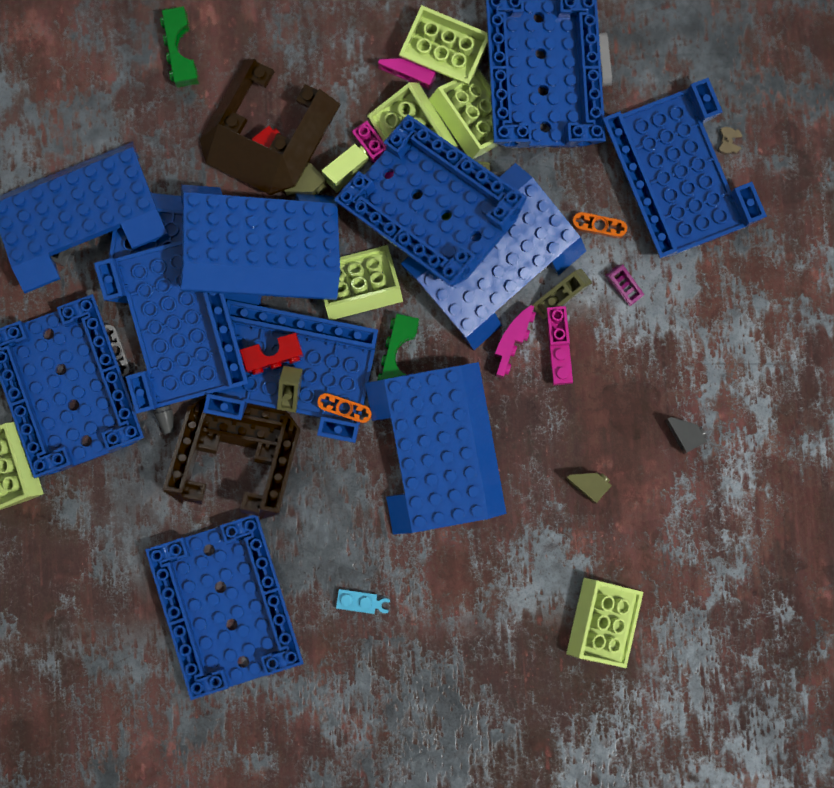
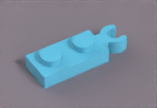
M339 589L336 609L375 614V609H379L382 613H388L389 610L382 608V603H390V599L383 598L379 601L377 600V594Z

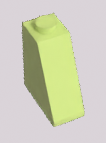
M356 144L351 146L322 170L327 183L338 193L369 162L368 153L362 146L358 147Z

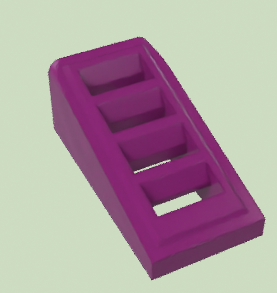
M623 264L617 265L605 275L606 279L628 306L633 305L645 295ZM620 272L622 275L615 279L614 276ZM624 278L627 280L622 285H619V282ZM630 284L632 287L624 292L623 289ZM635 290L637 293L629 298L628 295Z

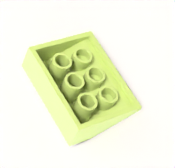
M421 5L399 56L469 85L488 47V35L483 30Z
M479 69L476 70L469 85L453 80L438 87L429 98L466 155L475 159L499 145L493 142L490 85Z
M409 82L367 115L383 142L409 114L453 146H458L419 83Z
M388 245L340 257V279L337 300L323 299L329 320L403 302Z
M15 422L0 425V510L44 494L39 478L33 477Z
M583 578L566 654L581 659L627 668L643 592Z

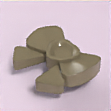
M730 127L721 128L719 131L722 138L718 151L722 154H730L732 152L736 154L741 147L732 144V138H741V132L738 129L735 131Z

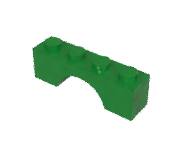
M182 6L162 10L163 17H160L162 29L165 28L166 31L163 39L165 47L168 46L169 49L166 57L168 64L172 66V71H169L171 82H174L177 88L199 84L194 60L183 57L178 51L180 39L185 33L190 31L186 9Z
M396 314V318H392L390 329H393L391 337H387L385 346L388 348L387 355H383L381 366H384L382 374L379 373L377 381L406 376L397 367L396 353L402 344L416 339L420 322L418 318Z

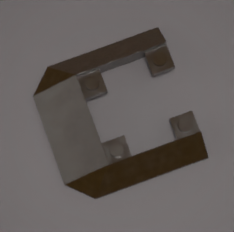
M244 59L199 140L207 165L268 195H272L296 186L341 104L321 89L317 90L305 84L296 101L308 109L291 139L277 133L272 144L267 148L240 135L248 120L236 114L252 83L254 82L266 88L275 71L257 62L256 59Z
M206 398L188 406L162 491L181 504L186 501L202 505L207 486L204 483L190 481L198 452L217 454L220 442L256 449L254 462L271 465L264 494L259 495L245 492L240 512L259 516V520L279 515L301 429L287 411L247 404L242 420L203 413Z

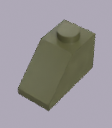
M310 163L303 171L296 186L284 190V193L287 196H295L296 193L321 194L327 187V181Z
M283 366L279 379L277 410L296 413L303 369Z
M598 473L573 474L565 478L594 504L612 486L608 483L610 479L603 473L600 475Z

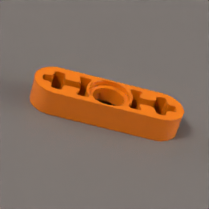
M579 212L572 220L573 227L582 232L612 238H621L627 232L626 223L618 219ZM580 217H582L583 221L589 222L590 219H593L591 222V228H588L589 224L583 223L582 226H579V222H577L576 220H579ZM598 220L603 221L605 228L597 230L594 223ZM608 222L612 223L610 227L620 225L623 231L617 234L615 229L610 228L609 232H606L609 226Z
M324 393L318 398V406L323 411L359 423H367L371 419L372 413L367 406L328 393ZM326 397H329V401L335 403L336 399L339 400L336 405V411L332 410L334 406L327 405L326 408L323 407L324 404L321 400H325ZM342 403L350 405V411L347 414H342L339 411V406ZM353 406H358L356 408V411L362 412L363 409H365L366 413L368 414V417H364L363 420H361L360 415L355 413L354 417H351L350 415L353 413L354 410Z

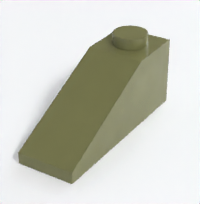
M582 268L571 273L532 306H534L540 317L545 320L548 307L564 306L589 287L592 282Z

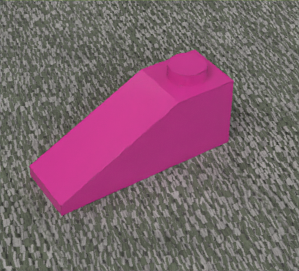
M405 58L379 59L378 69L406 81L419 83L421 87L428 90L431 89L438 73Z

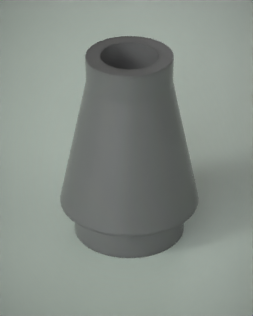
M170 405L156 408L154 415L163 434L174 432L173 409H170Z

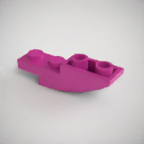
M366 121L354 129L352 133L360 146L366 150L367 156L374 164L384 153L386 147L382 139ZM387 172L384 178L390 179L394 173Z
M530 305L523 310L503 334L494 355L501 358L496 377L503 378L504 374H509L512 364L508 362L510 356L514 357L517 349L514 343L522 345L523 340H528L530 330L527 329L529 322L533 323L536 312H533L534 306Z
M566 306L548 307L547 326L553 386L573 384Z

